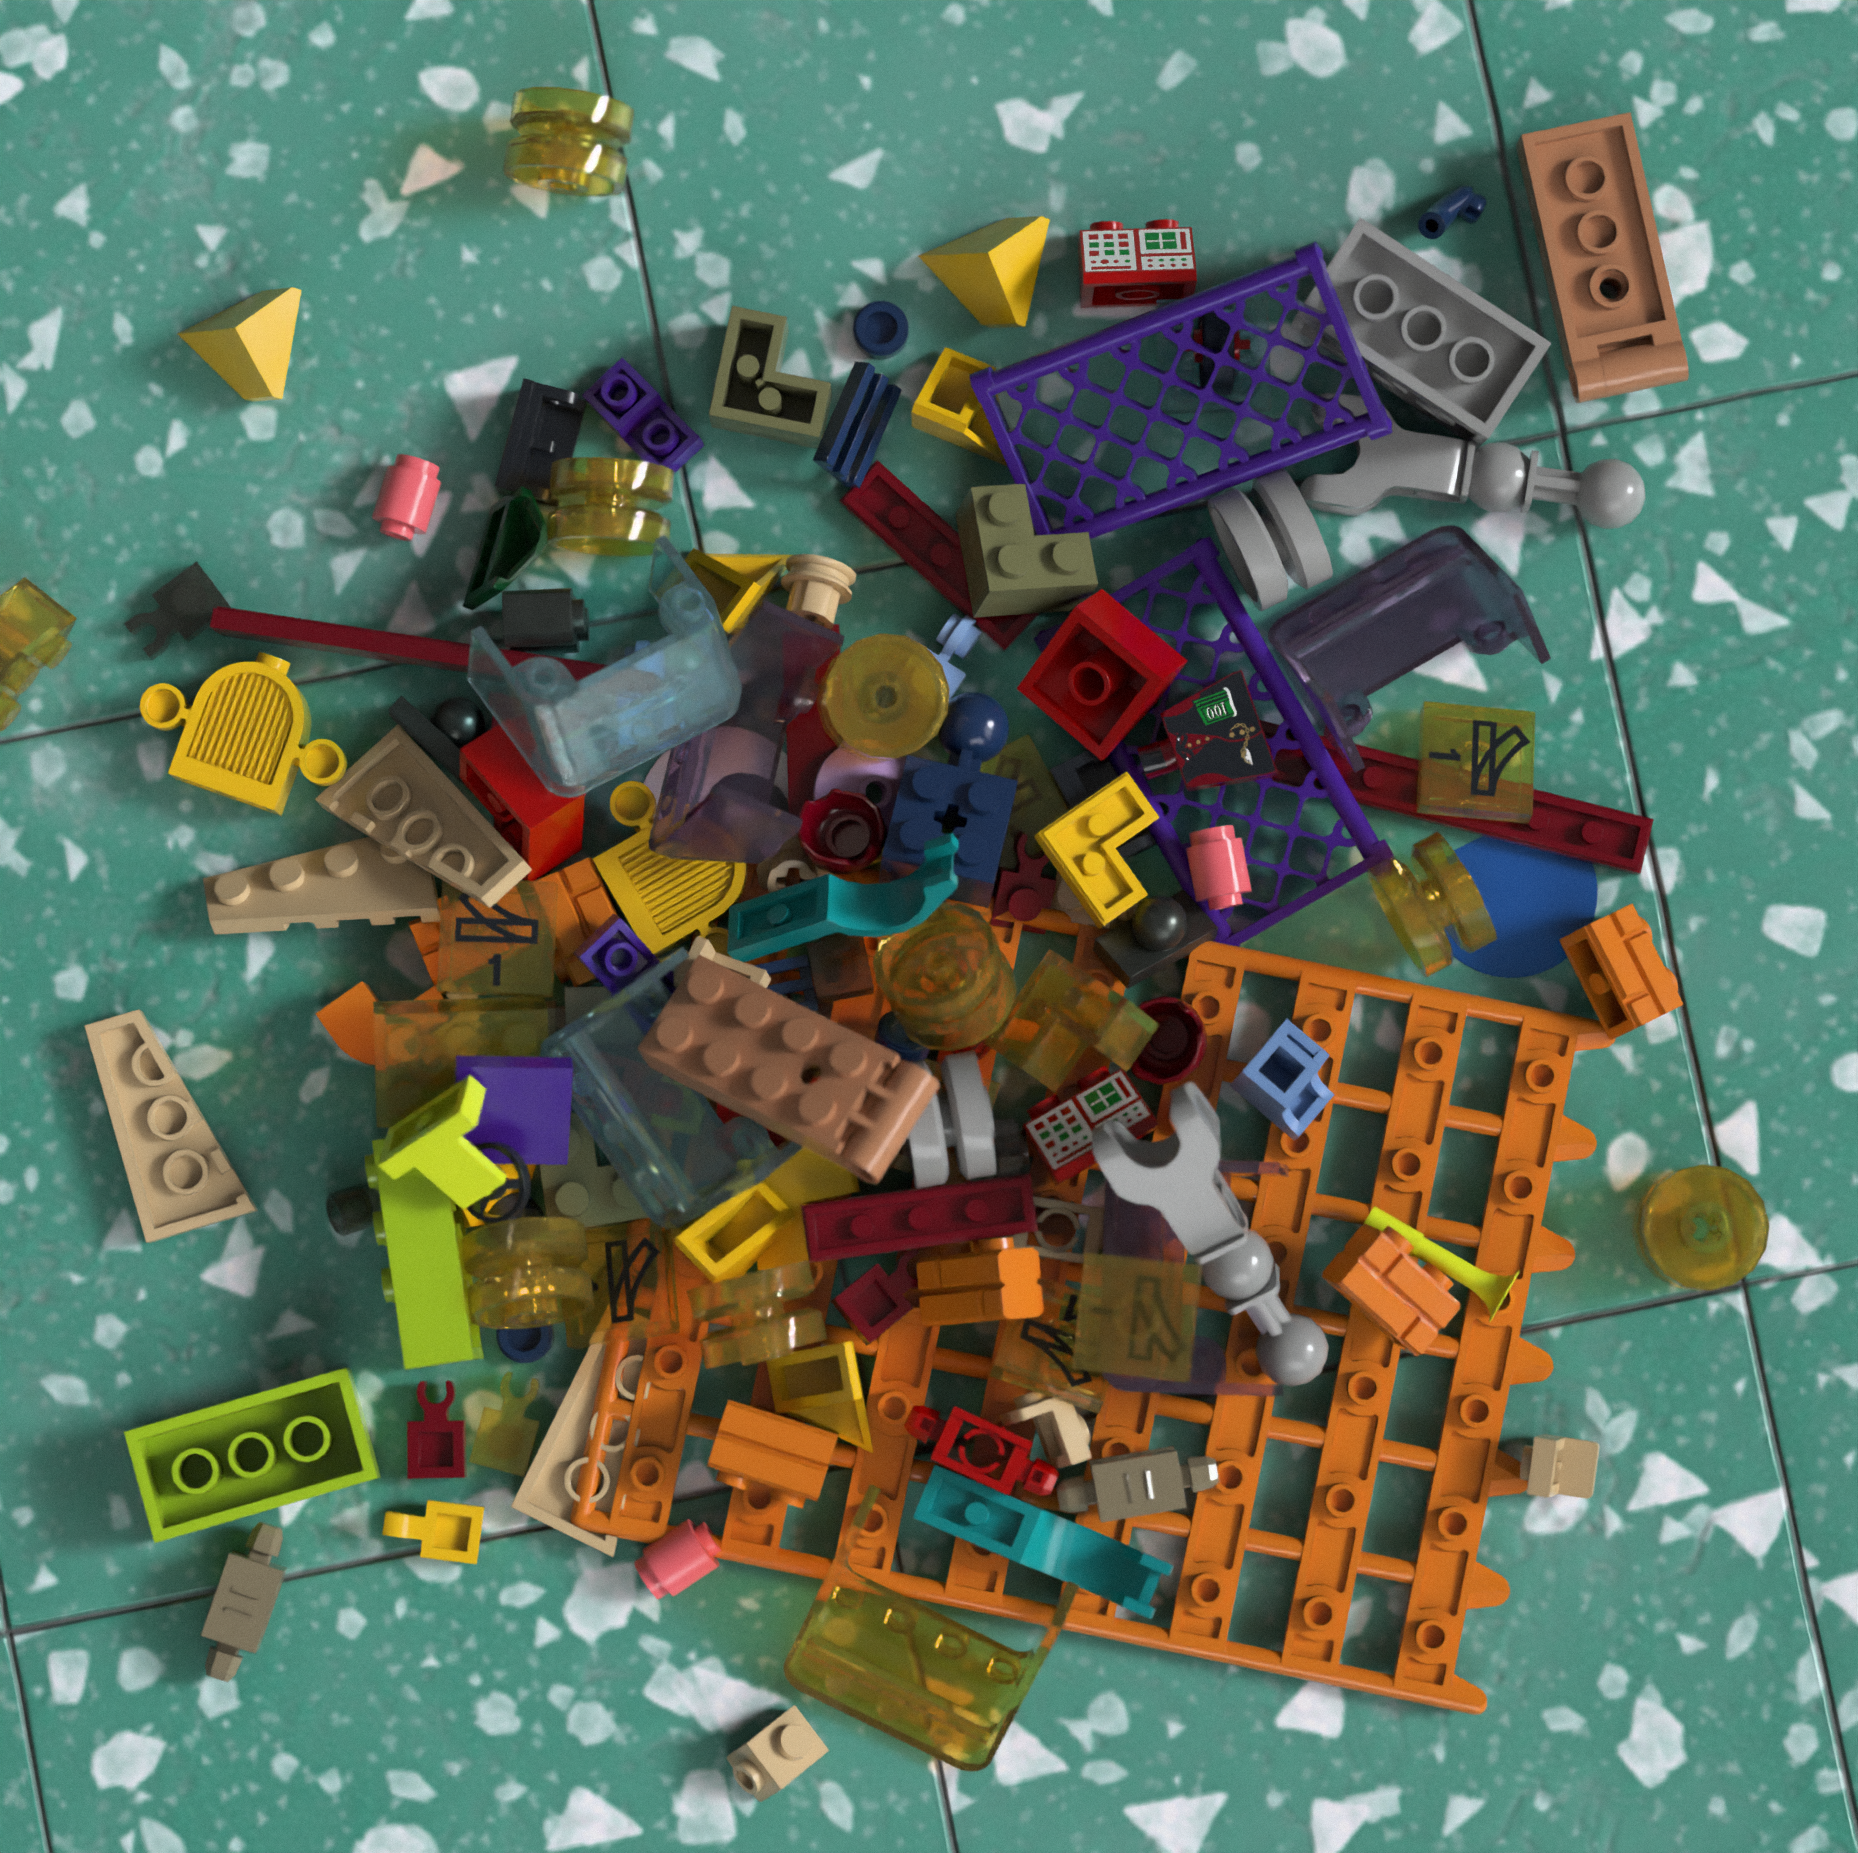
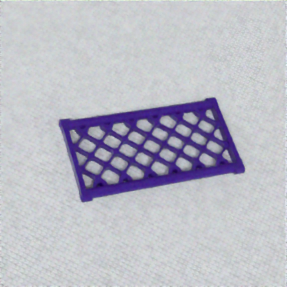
M1316 242L1295 249V255L996 371L988 367L970 374V385L975 392L978 402L982 405L1015 484H1025L1032 524L1037 535L1088 532L1089 538L1093 539L1369 436L1371 441L1393 433L1392 421L1379 400L1327 272L1323 251ZM1312 274L1326 310H1318L1297 299L1296 293L1299 287V278ZM1289 283V287L1287 289H1280L1278 287L1283 284ZM1267 291L1273 299L1282 304L1283 312L1275 329L1265 330L1244 319L1243 314L1247 298ZM1236 304V308L1232 310L1226 308V306ZM1290 310H1300L1316 317L1320 321L1321 326L1312 345L1302 346L1282 336L1281 327ZM1214 311L1220 319L1226 321L1230 326V333L1224 347L1221 350H1213L1193 341L1191 337L1194 325L1193 319ZM1183 323L1182 329L1177 330L1173 328L1174 326ZM1333 325L1347 362H1339L1319 352L1318 343L1327 326ZM1244 329L1263 337L1267 341L1266 352L1258 366H1250L1230 357L1228 348L1237 330ZM1162 331L1167 339L1176 343L1178 352L1170 369L1161 370L1141 361L1139 351L1142 338ZM1131 344L1130 349L1125 350L1121 348L1124 345ZM1280 345L1304 357V366L1295 382L1284 381L1270 375L1265 370L1266 361L1273 347ZM1191 349L1213 359L1215 368L1207 385L1198 386L1177 376L1176 367L1183 351ZM1110 351L1115 359L1125 365L1126 371L1118 389L1110 390L1088 379L1087 372L1090 358ZM1312 362L1323 363L1341 373L1342 380L1332 398H1323L1307 391L1302 386L1304 375ZM1079 363L1078 369H1071L1069 367ZM1228 365L1250 375L1252 384L1246 398L1242 402L1232 401L1214 392L1213 383L1222 366ZM1132 370H1142L1158 377L1162 381L1163 386L1154 405H1144L1125 395L1124 387ZM1058 371L1062 378L1073 384L1074 391L1067 408L1060 410L1037 399L1038 378ZM1349 378L1355 379L1368 411L1356 417L1350 409L1341 405L1339 401L1342 389ZM1259 382H1268L1287 391L1289 400L1283 414L1279 418L1269 417L1251 408L1250 398ZM1025 383H1027L1028 385L1026 389H1020L1018 387ZM1169 386H1179L1195 393L1199 397V405L1191 421L1183 422L1165 414L1161 410V402ZM1088 389L1109 399L1111 406L1102 425L1091 424L1077 418L1073 414L1072 408L1080 390ZM1004 391H1007L1011 398L1017 400L1022 405V413L1016 427L1013 429L1009 428L995 396ZM1301 397L1324 407L1326 410L1323 423L1324 429L1302 436L1299 430L1290 426L1287 423L1286 417L1293 401ZM1213 401L1232 409L1236 413V421L1229 436L1220 438L1199 428L1197 420L1206 402ZM1125 405L1145 414L1147 425L1140 440L1130 441L1110 431L1109 422L1117 406ZM1037 409L1057 418L1059 427L1051 444H1041L1022 434L1021 427L1028 410ZM1250 417L1273 429L1270 449L1250 456L1246 449L1235 443L1234 435L1243 418ZM1337 418L1344 420L1343 422L1337 424L1333 423V421ZM1162 421L1180 429L1184 433V440L1176 456L1167 457L1146 446V437L1154 422ZM1066 425H1074L1095 436L1096 442L1089 459L1081 461L1062 453L1058 449V441ZM1199 437L1217 445L1221 450L1218 462L1219 468L1198 475L1192 467L1186 465L1182 460V455L1189 439ZM1283 438H1289L1290 440H1292L1284 444H1281V440ZM1108 440L1131 451L1132 460L1124 476H1115L1095 466L1094 458L1101 442ZM1017 444H1022L1036 450L1044 456V463L1037 479H1031ZM1139 457H1148L1168 467L1169 475L1166 488L1146 494L1140 486L1131 481L1130 476ZM1230 458L1239 459L1238 461L1229 464ZM1059 460L1080 471L1081 478L1073 495H1063L1044 485L1043 477L1050 461ZM1088 476H1096L1116 486L1115 507L1095 514L1090 506L1081 502L1079 494ZM1184 477L1187 479L1177 483V478ZM1038 495H1044L1065 506L1064 526L1056 529L1052 528ZM1128 496L1135 498L1128 502L1125 501V498ZM1078 515L1084 517L1077 521L1074 520V517Z
M1208 536L1206 538H1199L1195 544L1186 548V551L1110 594L1111 597L1122 604L1147 590L1149 598L1144 616L1140 620L1153 632L1174 637L1177 642L1175 651L1179 654L1181 653L1182 646L1187 642L1209 646L1215 651L1214 661L1208 678L1199 680L1178 673L1164 692L1161 704L1148 711V713H1152L1156 718L1150 743L1157 741L1160 726L1163 722L1161 713L1167 710L1166 704L1169 693L1175 681L1182 680L1201 685L1205 689L1216 682L1215 675L1223 653L1245 652L1256 671L1248 683L1252 701L1267 702L1272 700L1284 720L1279 725L1276 735L1273 738L1266 739L1271 748L1273 760H1275L1277 752L1281 749H1301L1312 770L1307 774L1303 785L1300 787L1274 782L1272 778L1253 781L1260 785L1261 791L1255 812L1252 815L1246 816L1227 811L1223 808L1222 800L1226 786H1220L1217 801L1213 805H1205L1187 800L1184 796L1185 783L1183 777L1181 778L1179 789L1174 795H1154L1143 776L1145 771L1142 763L1138 766L1132 757L1134 754L1139 755L1137 748L1142 746L1131 745L1127 747L1122 740L1107 758L1118 777L1126 771L1160 817L1147 828L1180 886L1195 902V893L1186 848L1191 847V843L1182 844L1171 825V822L1177 817L1179 809L1184 805H1189L1209 811L1212 816L1209 828L1215 827L1218 818L1224 815L1245 820L1249 823L1250 831L1244 849L1247 866L1256 864L1274 869L1278 873V880L1270 902L1262 903L1242 897V902L1262 907L1267 911L1268 915L1234 934L1226 920L1231 917L1235 907L1225 908L1223 912L1221 910L1209 911L1208 901L1196 902L1218 927L1216 938L1213 941L1240 947L1244 942L1368 871L1388 866L1395 856L1386 840L1379 841L1218 562L1217 557L1221 554L1212 538ZM1192 562L1200 574L1194 581L1192 589L1187 593L1163 588L1159 583ZM1204 584H1206L1211 595H1205L1202 592ZM1163 593L1186 600L1187 609L1179 630L1170 631L1154 627L1149 623L1153 601L1158 594ZM1217 603L1228 623L1223 628L1218 640L1208 641L1192 637L1188 634V623L1192 609L1196 604L1212 605ZM1064 622L1054 625L1047 630H1041L1033 638L1041 653ZM1232 632L1236 636L1238 644L1231 642L1230 635ZM1260 681L1263 683L1267 692L1259 691L1258 683ZM1288 729L1293 735L1295 741H1290L1286 738V732ZM1316 778L1323 787L1322 790L1315 788L1314 781ZM1275 787L1294 792L1298 795L1299 803L1291 825L1283 826L1261 818L1262 804L1265 793L1269 788ZM1328 797L1340 817L1335 823L1332 833L1328 836H1320L1301 830L1299 820L1304 802L1308 798L1324 799ZM1160 803L1168 805L1169 811L1167 814L1163 811ZM1267 826L1285 831L1288 834L1289 840L1281 863L1271 864L1251 857L1250 849L1258 827ZM1346 827L1350 834V839L1343 837L1342 829ZM1305 836L1326 843L1327 853L1319 874L1311 875L1290 868L1288 861L1293 842L1297 837ZM1338 846L1347 848L1357 846L1364 860L1329 879L1327 869L1334 848ZM1293 874L1315 881L1316 888L1280 907L1278 897L1283 879L1287 875Z

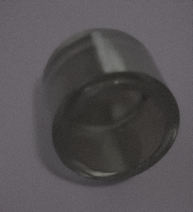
M365 1183L329 1193L326 1198L328 1219L334 1231L341 1236L373 1227V1212L382 1210L379 1193L375 1188L370 1189L369 1185Z

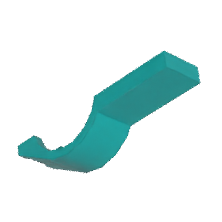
M952 833L925 841V858L921 866L907 877L889 883L862 884L845 881L828 873L729 906L727 953L736 960L747 962L836 932L850 936L881 937L903 933L923 923L958 887V877L953 873V855L958 851L959 840Z
M934 1465L913 1516L914 1519L1015 1562L1078 1586L1149 1619H1152L1156 1608L1149 1604L1161 1574L1170 1576L1174 1566L1092 1529L1040 1509L984 1484L976 1483L972 1479L939 1465Z

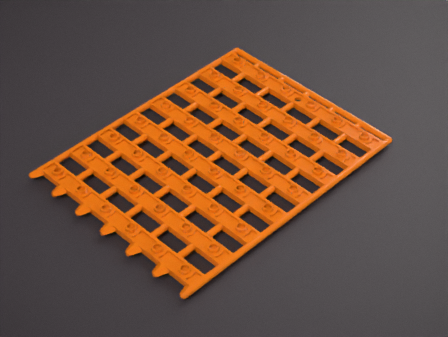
M757 848L758 852L746 858L747 879L739 903L769 893L768 889L762 890L757 877V865L761 854L764 852L762 849ZM788 868V873L785 876L787 887L798 884L799 880L802 879L799 875V869ZM860 870L851 874L834 875L845 881L862 884H876L879 880V873L867 870ZM991 896L989 908L945 899L949 910L967 914L949 1002L894 991L906 931L881 937L847 935L839 978L834 979L811 974L816 998L834 1001L830 1020L873 1042L881 1017L893 1010H910L920 1014L927 1021L944 1024L934 1078L941 1082V1065L946 1055L974 1051L982 1084L987 1087L989 1092L1000 1036L1055 1047L1045 1099L1057 1094L1061 1103L1081 1092L1076 1083L1078 1080L1105 1065L1109 1070L1111 1058L1126 1061L1120 1048L1122 1038L1116 1036L1125 986L1093 951L1095 939L1110 930L1073 923L1071 917L1061 910L1042 908L1035 919L1026 922L1015 919L1009 911L994 918L1014 923V927L1010 929L990 925L994 908L993 896ZM1023 923L1048 931L1078 936L1060 1025L1005 1014ZM695 933L692 935L690 949L696 939ZM1207 941L1194 949L1189 955L1183 957L1188 959L1180 996L1181 1001L1187 1002L1197 1011L1205 1025L1207 1034L1206 1053L1200 1067L1187 1078L1162 1085L1156 1115L1159 1126L1153 1131L1151 1143L1166 1140L1176 1131L1170 1119V1106L1172 1102L1170 1091L1186 1083H1194L1216 1113L1222 1081L1232 1083L1248 1064L1227 1059L1244 971L1298 981L1291 1022L1330 1055L1318 1071V1076L1334 1096L1295 1141L1270 1121L1259 1181L1223 1173L1221 1175L1237 1200L1254 1203L1249 1229L1254 1230L1267 1242L1273 1261L1279 1267L1280 1290L1277 1296L1288 1313L1309 1317L1322 1328L1325 1334L1343 1337L1326 1426L1271 1416L1278 1383H1275L1262 1372L1255 1354L1256 1342L1261 1332L1246 1310L1231 1317L1214 1404L1160 1393L1167 1357L1155 1342L1152 1362L1128 1359L1137 1275L1161 1277L1162 1297L1172 1324L1174 1323L1177 1303L1228 1313L1225 1308V1297L1218 1296L1208 1286L1182 1281L1188 1251L1160 1210L1151 1205L1138 1204L1134 1229L1139 1232L1135 1255L1128 1257L1126 1269L1098 1263L1095 1266L1067 1261L1060 1263L1061 1260L1044 1258L1043 1260L1039 1257L1041 1277L1037 1280V1284L1042 1287L1044 1312L1040 1314V1317H1030L1028 1319L1054 1328L1057 1327L1066 1280L1121 1291L1118 1304L1121 1316L1115 1320L1103 1381L1092 1379L1091 1382L1075 1387L1070 1386L1063 1372L1048 1370L1050 1357L1034 1344L1019 1338L1026 1318L999 1320L992 1358L937 1347L940 1326L926 1327L925 1324L921 1323L919 1297L923 1294L921 1289L908 1290L903 1294L913 1306V1309L867 1346L853 1329L825 1324L839 1259L813 1263L806 1261L778 1267L769 1312L715 1301L718 1283H712L676 1246L670 1229L658 1289L642 1286V1278L634 1303L635 1313L637 1308L653 1311L635 1401L619 1398L620 1391L615 1383L617 1367L627 1358L634 1324L627 1321L614 1323L608 1335L591 1415L592 1420L593 1416L598 1412L592 1440L589 1425L583 1458L587 1457L589 1459L588 1463L581 1464L575 1491L581 1497L580 1502L573 1501L570 1521L573 1525L588 1532L616 1536L646 1544H651L661 1539L676 1527L668 1525L686 1435L715 1441L722 1420L721 1418L691 1412L710 1323L765 1334L750 1406L774 1414L776 1412L766 1357L853 1341L855 1353L876 1357L866 1404V1414L874 1454L860 1447L836 1442L830 1465L853 1469L835 1559L779 1548L788 1504L771 1499L773 1487L751 1481L748 1491L733 1487L723 1536L709 1533L721 1549L720 1552L713 1556L714 1558L1472 1715L1482 1714L1487 1707L1486 1694L1482 1689L1455 1675L1454 1670L1466 1609L1499 1606L1510 1595V1587L1507 1580L1502 1575L1476 1561L1488 1497L1520 1494L1528 1488L1529 1480L1520 1479L1521 1462L1498 1449L1510 1385L1544 1381L1551 1375L1554 1369L1552 1358L1546 1351L1519 1337L1532 1273L1564 1270L1575 1259L1574 1247L1568 1240L1541 1226L1553 1162L1585 1159L1597 1147L1596 1137L1590 1129L1563 1115L1575 1051L1607 1048L1615 1042L1616 1038L1610 1041L1600 1020ZM788 948L745 963L754 966L786 959ZM794 970L769 976L771 978L769 985L801 979L800 973ZM803 991L795 992V994L804 995ZM1355 993L1409 1004L1392 1092L1338 1082ZM1466 1016L1519 1027L1502 1115L1449 1105ZM669 1078L670 1084H672L673 1079ZM676 1085V1086H678L681 1090H683V1086ZM709 1098L700 1136L690 1134L681 1178L665 1175L674 1131L652 1126L645 1160H656L662 1197L667 1198L697 1192L698 1188L704 1184H711L716 1188L739 1184L740 1174L737 1158L745 1157V1152L715 1149L718 1102ZM1333 1104L1387 1115L1370 1204L1316 1193ZM677 1114L671 1116L658 1115L673 1119L677 1118ZM994 1127L995 1138H992L994 1150L1033 1157L1029 1174L1033 1196L1054 1198V1200L1065 1202L1072 1200L1077 1204H1082L1088 1169L1103 1172L1099 1164L1096 1163L1060 1185L1055 1186L1025 1133ZM1444 1127L1498 1137L1481 1226L1427 1215ZM954 1146L946 1147L949 1175L945 1184L933 1187L970 1182L959 1171ZM912 1180L911 1189H915L914 1180ZM852 1193L807 1203V1205L829 1201L844 1200L849 1197H852ZM1376 1206L1421 1232L1427 1239L1476 1248L1473 1266L1501 1276L1513 1275L1520 1270L1491 1322H1489L1490 1313L1486 1304L1476 1293L1468 1288L1459 1338L1438 1334L1423 1352V1354L1454 1360L1437 1450L1383 1439L1401 1349L1351 1303L1348 1315L1294 1304L1311 1215L1363 1225L1373 1207ZM1035 1207L1036 1220L1048 1209ZM1052 1214L1047 1216L1042 1224L1037 1223L1038 1231H1041L1043 1239L1054 1247H1062L1068 1244L1072 1237H1075L1076 1229L1073 1228L1071 1221L1064 1215ZM656 1218L632 1221L627 1244L628 1258L644 1237L651 1242ZM1029 1232L1026 1245L1041 1247L1035 1238V1233ZM979 1240L964 1241L973 1243V1252H980ZM938 1245L914 1248L919 1253L911 1258L906 1266L907 1272L912 1278L918 1279L916 1262L920 1258L939 1256ZM646 1247L640 1251L629 1268L631 1289L639 1271L648 1258L649 1250ZM898 1251L896 1261L908 1251ZM1409 1256L1413 1261H1415L1418 1264L1417 1257ZM624 1282L617 1303L621 1305L619 1316L627 1315ZM1143 1282V1299L1150 1318L1154 1283ZM1158 1310L1156 1333L1166 1347L1169 1348L1171 1333L1167 1329ZM1139 1311L1135 1354L1146 1355L1149 1331L1141 1311ZM659 1324L663 1326L661 1335L658 1334ZM1030 1325L1027 1335L1051 1343L1054 1342V1339L1044 1331ZM624 1369L622 1370V1373H621V1381H622V1378H623ZM932 1369L987 1380L980 1418L987 1417V1421L1000 1427L1003 1425L1000 1415L1017 1409L1014 1398L1045 1387L1048 1393L1060 1395L1069 1392L1071 1398L1098 1403L1089 1448L1092 1458L1087 1459L1083 1481L1092 1479L1089 1460L1148 1450L1155 1415L1210 1426L1204 1455L1215 1458L1219 1483L1210 1489L1196 1492L1192 1516L1165 1511L1101 1523L1096 1504L1088 1505V1511L1069 1513L1060 1510L1055 1487H1053L1050 1495H1038L1023 1489L1024 1483L1016 1479L1009 1494L1038 1508L1076 1515L1075 1523L1127 1545L1130 1542L1132 1527L1187 1538L1169 1628L1115 1617L1117 1604L1066 1581H1062L1058 1605L1003 1594L1009 1559L957 1536L954 1541L946 1582L891 1571L909 1481L927 1484L934 1465H939L958 1473L939 1463L914 1459L917 1438L910 1435L904 1428L912 1407L925 1404ZM1072 1375L1074 1379L1082 1378V1376ZM648 1382H651L648 1398L644 1399L646 1385ZM785 1412L778 1413V1415L805 1423L804 1421L795 1418ZM623 1415L630 1416L631 1420L611 1513L595 1510L596 1502L589 1503L590 1497L598 1494L602 1471L597 1467V1462L600 1461L605 1464L607 1451L600 1449L601 1442L609 1445L614 1420L628 1423ZM1033 1418L1004 1426L1006 1430L1032 1442L1034 1441L1036 1427ZM637 1429H641L638 1445L636 1447L634 1443ZM983 1433L976 1434L971 1463L975 1466L983 1467L988 1466L993 1461L999 1462L1000 1465L996 1469L985 1473L999 1480L1015 1444L1001 1438L1005 1451L1004 1456L998 1454V1445L993 1437ZM1267 1438L1321 1449L1303 1539L1249 1528ZM1031 1446L1030 1451H1029V1453H1028V1455H1027V1457H1026V1458L1029 1459V1460H1030V1455H1031L1032 1446ZM1379 1461L1432 1472L1415 1562L1361 1551ZM961 1473L962 1476H965V1477H967V1478H969V1479H972V1478H970V1477H968V1476H966V1475H964V1474ZM627 1494L624 1509H621L623 1496ZM1245 1550L1299 1561L1281 1651L1227 1640ZM1357 1573L1410 1584L1393 1675L1339 1664Z

